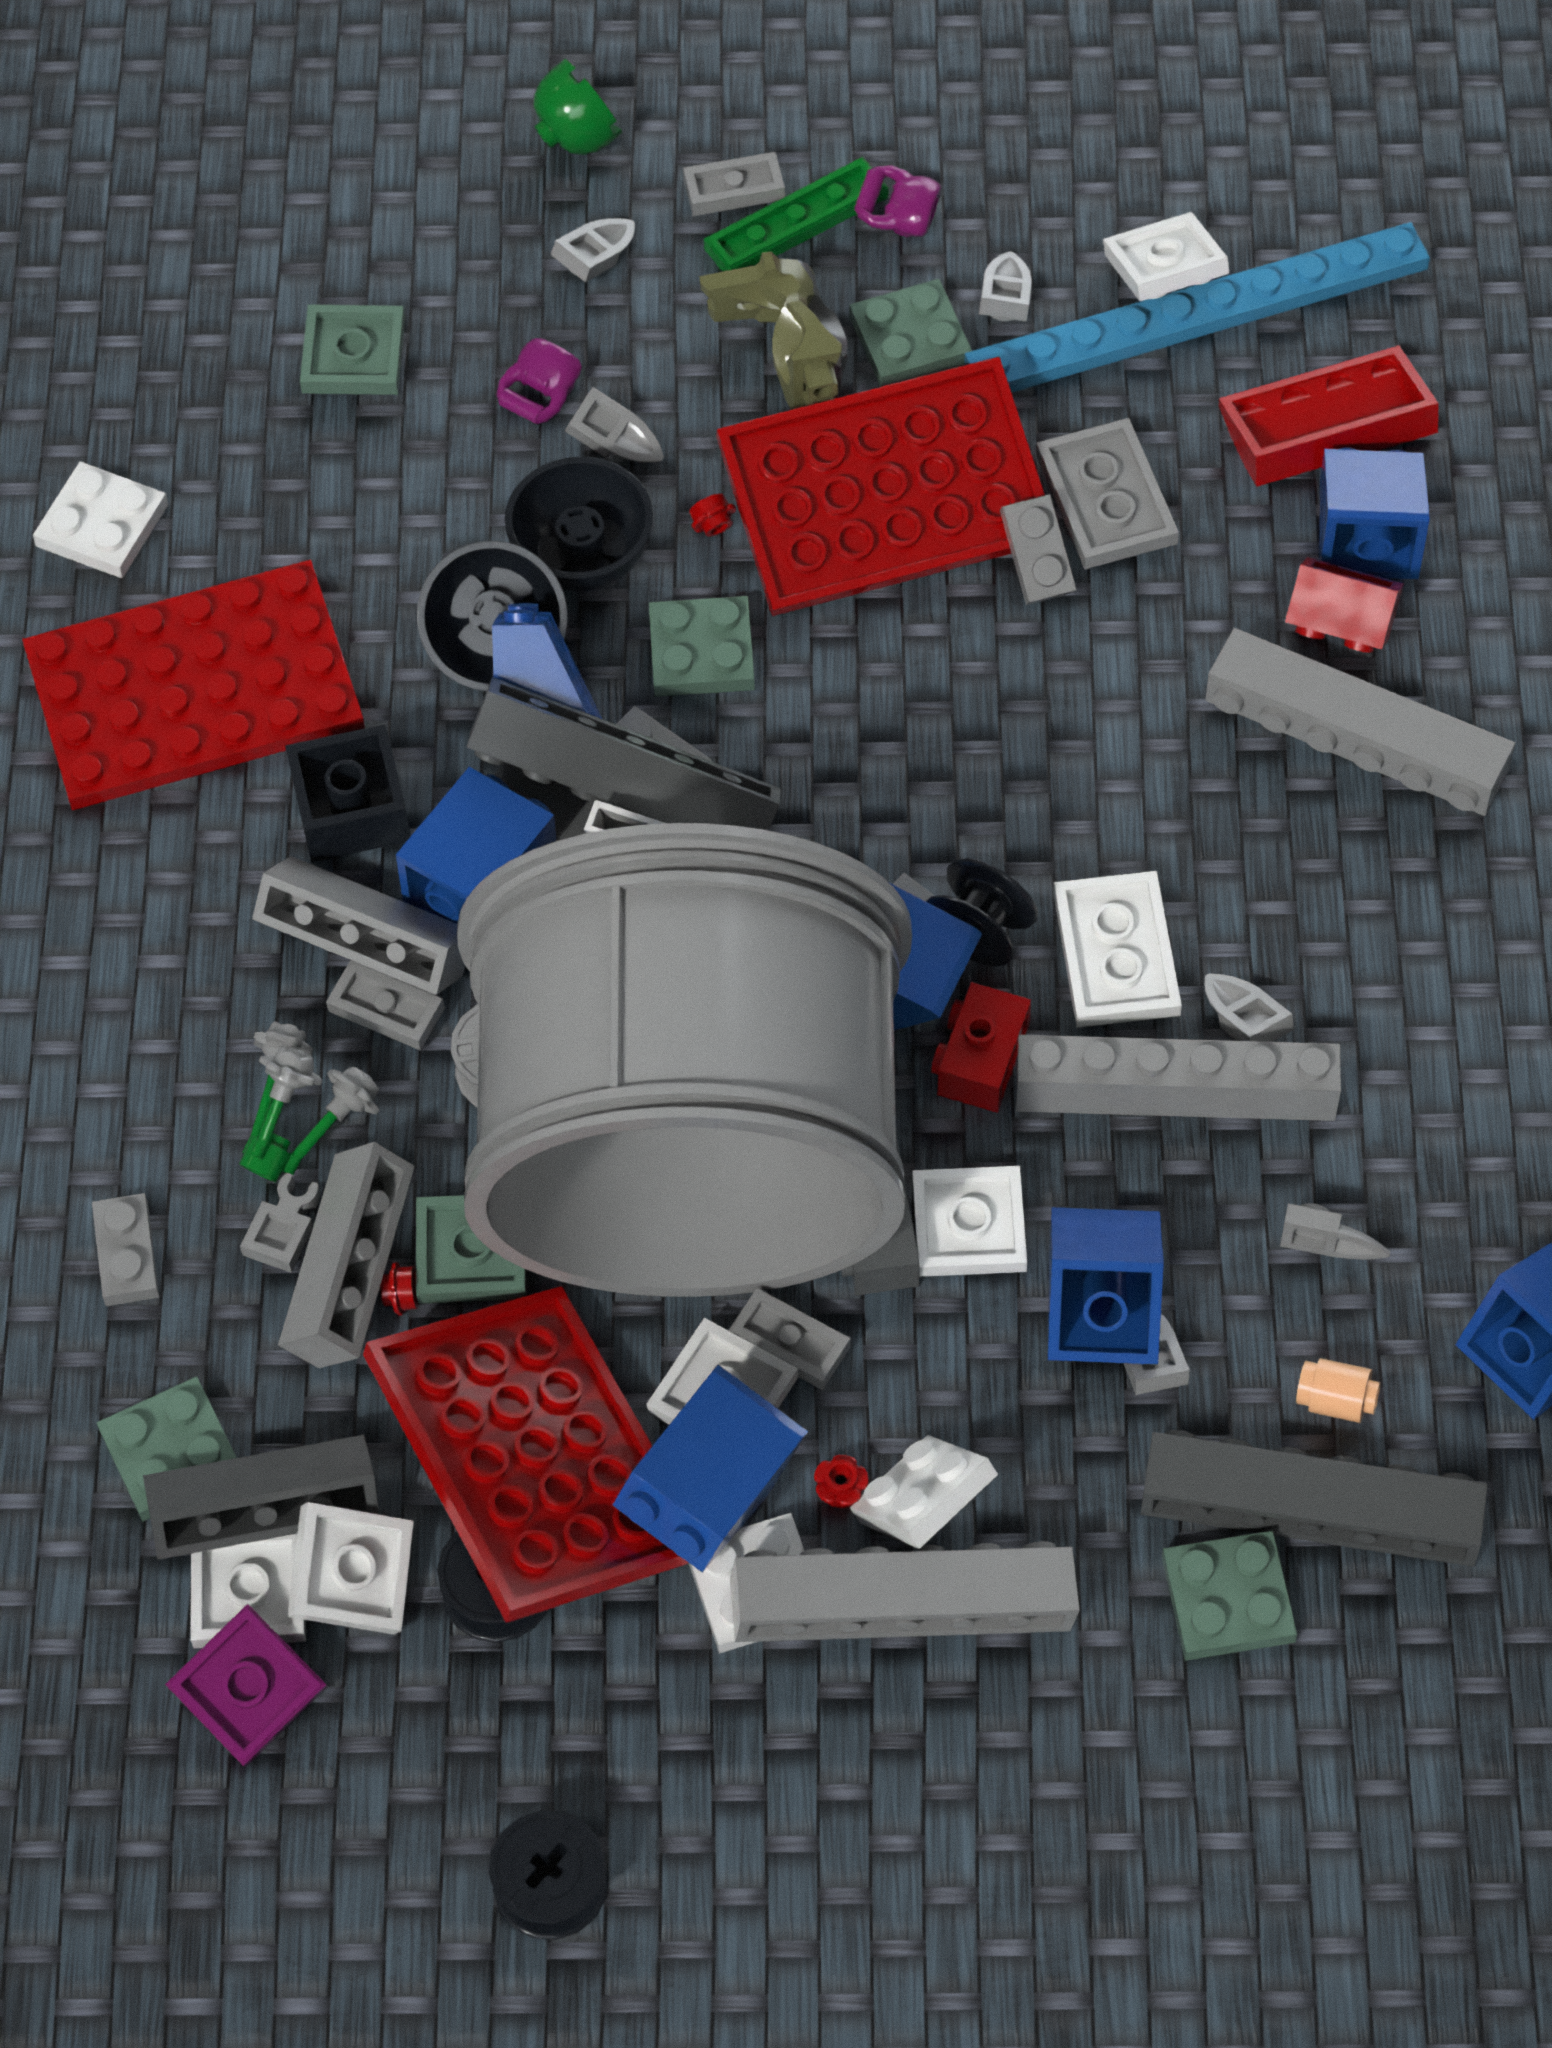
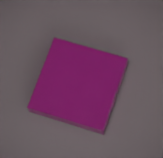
M249 1604L234 1616L165 1684L244 1767H247L328 1687Z

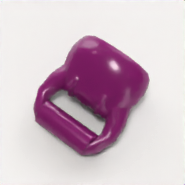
M892 165L875 166L866 173L854 210L859 219L872 228L893 230L896 234L904 237H923L928 233L941 194V185L935 179L926 176H913L906 170ZM884 179H893L895 184L892 186L893 191L889 202L885 206V214L873 215L872 213Z
M542 338L531 339L523 346L517 362L508 368L499 380L496 395L499 405L537 425L548 422L560 412L567 395L575 387V382L582 369L581 362L573 354ZM517 381L522 382L524 386L528 385L542 392L545 397L550 396V404L544 407L509 388Z

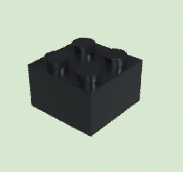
M386 724L285 745L311 863L404 843L411 837L406 807Z

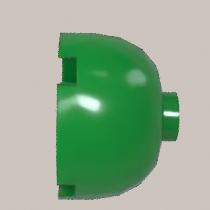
M564 59L550 70L540 81L536 89L533 107L540 122L534 128L551 149L559 144L571 154L586 155L595 153L611 143L623 131L621 128L612 125L617 120L589 82L584 78L578 83L571 73L576 68L568 60Z

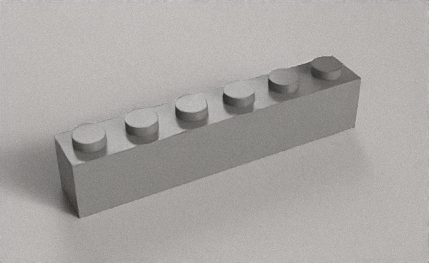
M1237 628L1232 630L1208 675L1205 701L1214 704L1221 711L1228 714H1239L1256 721L1271 732L1290 735L1308 743L1309 746L1317 751L1336 754L1354 762L1363 770L1369 772L1377 771L1401 781L1403 785L1411 790L1425 791L1447 800L1452 806L1463 811H1473L1486 816L1510 769L1516 742Z
M1019 1035L1016 1112L1335 1121L1341 1093L1340 1044Z
M1045 1541L1033 1542L1025 1545L1023 1548L1000 1549V1546L997 1544L981 1543L973 1545L967 1550L945 1551L939 1545H924L920 1549H913L911 1552H889L884 1547L874 1546L866 1547L850 1554H833L829 1549L814 1548L803 1551L800 1555L777 1556L775 1552L770 1550H756L746 1553L743 1557H735L730 1577L735 1642L1071 1631L1080 1611L1073 1548L1056 1547L1054 1543Z

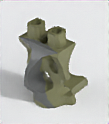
M770 251L762 253L760 262L754 266L699 276L701 290L709 298L707 300L708 313L714 322L755 319L763 324L776 323L772 338L773 364L785 400L791 410L841 397L848 342L835 312L823 303L816 284L814 271L807 263L800 260L778 258Z

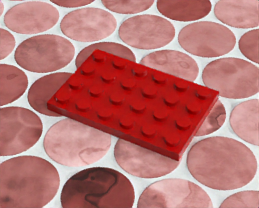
M1000 356L718 428L716 432V438L772 616L1012 554L1000 509L1003 506L1045 496Z
M311 559L22 639L72 811L286 751L285 745L365 729L364 718Z
M562 1286L366 1342L363 1356L506 1623L689 1564L685 1559L678 1556L673 1550L612 1505L631 1472L650 1450L652 1444Z

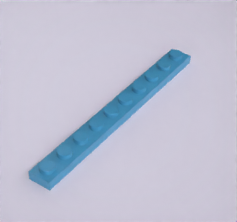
M1409 222L1218 278L1202 285L1174 291L1157 299H1147L965 353L964 365L1000 356L1012 393L1428 269L1430 256L1413 224Z

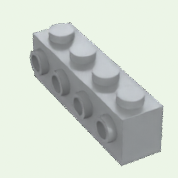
M292 856L263 872L252 917L253 920L434 995L439 994L463 976L465 964L458 949L456 923Z
M376 1142L335 1154L278 1346L319 1369L360 1357L414 1171V1165Z

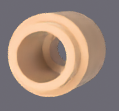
M1322 1358L1319 1359L1318 1363L1305 1361L1298 1384L1296 1404L1309 1406L1308 1411L1311 1413L1361 1423L1364 1413L1372 1415L1375 1413L1381 1382L1371 1380L1372 1369Z

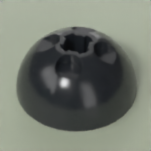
M593 457L559 459L535 469L514 489L505 511V529L509 543L525 548L538 556L555 574L562 590L574 592L597 590L609 586L627 575L644 554L653 527V508L643 484L625 468L613 462Z
M482 541L460 547L444 557L432 569L421 589L417 606V625L424 649L433 663L446 676L466 687L487 691L493 677L492 625L498 614L508 611L509 604H538V612H551L564 639L567 627V607L561 585L555 574L543 560L518 545L501 541ZM494 596H496L495 599L503 601L506 605L504 606L501 602L495 601Z

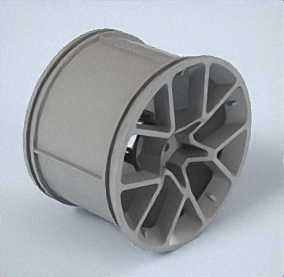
M666 823L606 829L547 844L502 865L483 879L470 893L460 911L457 924V939L460 955L470 972V984L473 995L480 1006L477 1145L468 1157L465 1168L464 1210L470 1229L490 1250L521 1268L551 1279L582 1287L635 1295L701 1297L752 1293L756 1288L765 1291L818 1279L862 1261L879 1250L892 1238L903 1220L905 1209L904 1169L902 1160L896 1150L893 1001L898 991L900 971L906 964L911 951L912 924L910 913L904 900L896 889L880 874L840 851L792 835L733 825Z

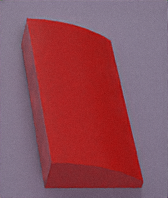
M1399 345L1219 398V407L1229 434L1256 487L1322 468L1324 449L1354 448L1356 450L1379 451L1438 433L1439 403Z

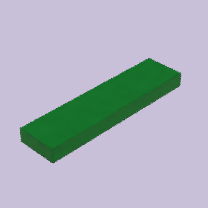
M861 157L704 238V250L722 272L754 266L760 262L761 255L764 252L771 251L775 256H778L857 215L854 207L866 173L872 167ZM884 181L876 204L888 198V186Z

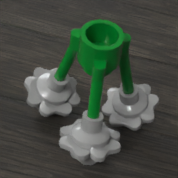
M274 1021L266 1033L255 1032L253 1037L255 1039L254 1045L261 1048L265 1056H260L259 1062L266 1066L265 1073L268 1074V1078L251 1135L242 1151L243 1156L239 1165L269 1181L277 1183L282 1172L294 1175L300 1161L336 1120L341 1122L351 1110L355 1112L365 1111L371 1114H377L380 1110L373 1102L379 1088L368 1074L356 1067H349L343 1073L330 1069L327 1075L330 1081L334 1083L332 1089L335 1097L325 1108L328 1112L291 1154L287 1152L291 1142L273 1133L284 1103H290L295 1089L313 1086L314 1084L321 1085L322 1079L313 1072V1047L305 1043L306 1033L303 1030L299 1031L294 1025L288 1023L280 1024Z

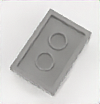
M1129 418L1036 443V456L1084 570L1178 544L1179 531Z

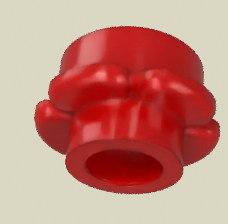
M722 493L710 495L690 508L689 514L694 521L691 527L697 533L704 531L707 537L719 535L732 526L731 517L736 512V506L732 503L729 504Z
M398 1262L392 1263L390 1273L383 1274L380 1284L381 1298L384 1307L392 1306L394 1312L400 1316L404 1314V1310L419 1308L416 1296L415 1266L400 1267Z
M835 1455L831 1461L824 1460L817 1466L814 1472V1480L817 1482L815 1490L818 1497L835 1508L852 1506L862 1497L863 1490L868 1486L869 1480L866 1469L863 1466H858L856 1459L849 1455ZM843 1476L846 1482L838 1484L835 1480L837 1477Z

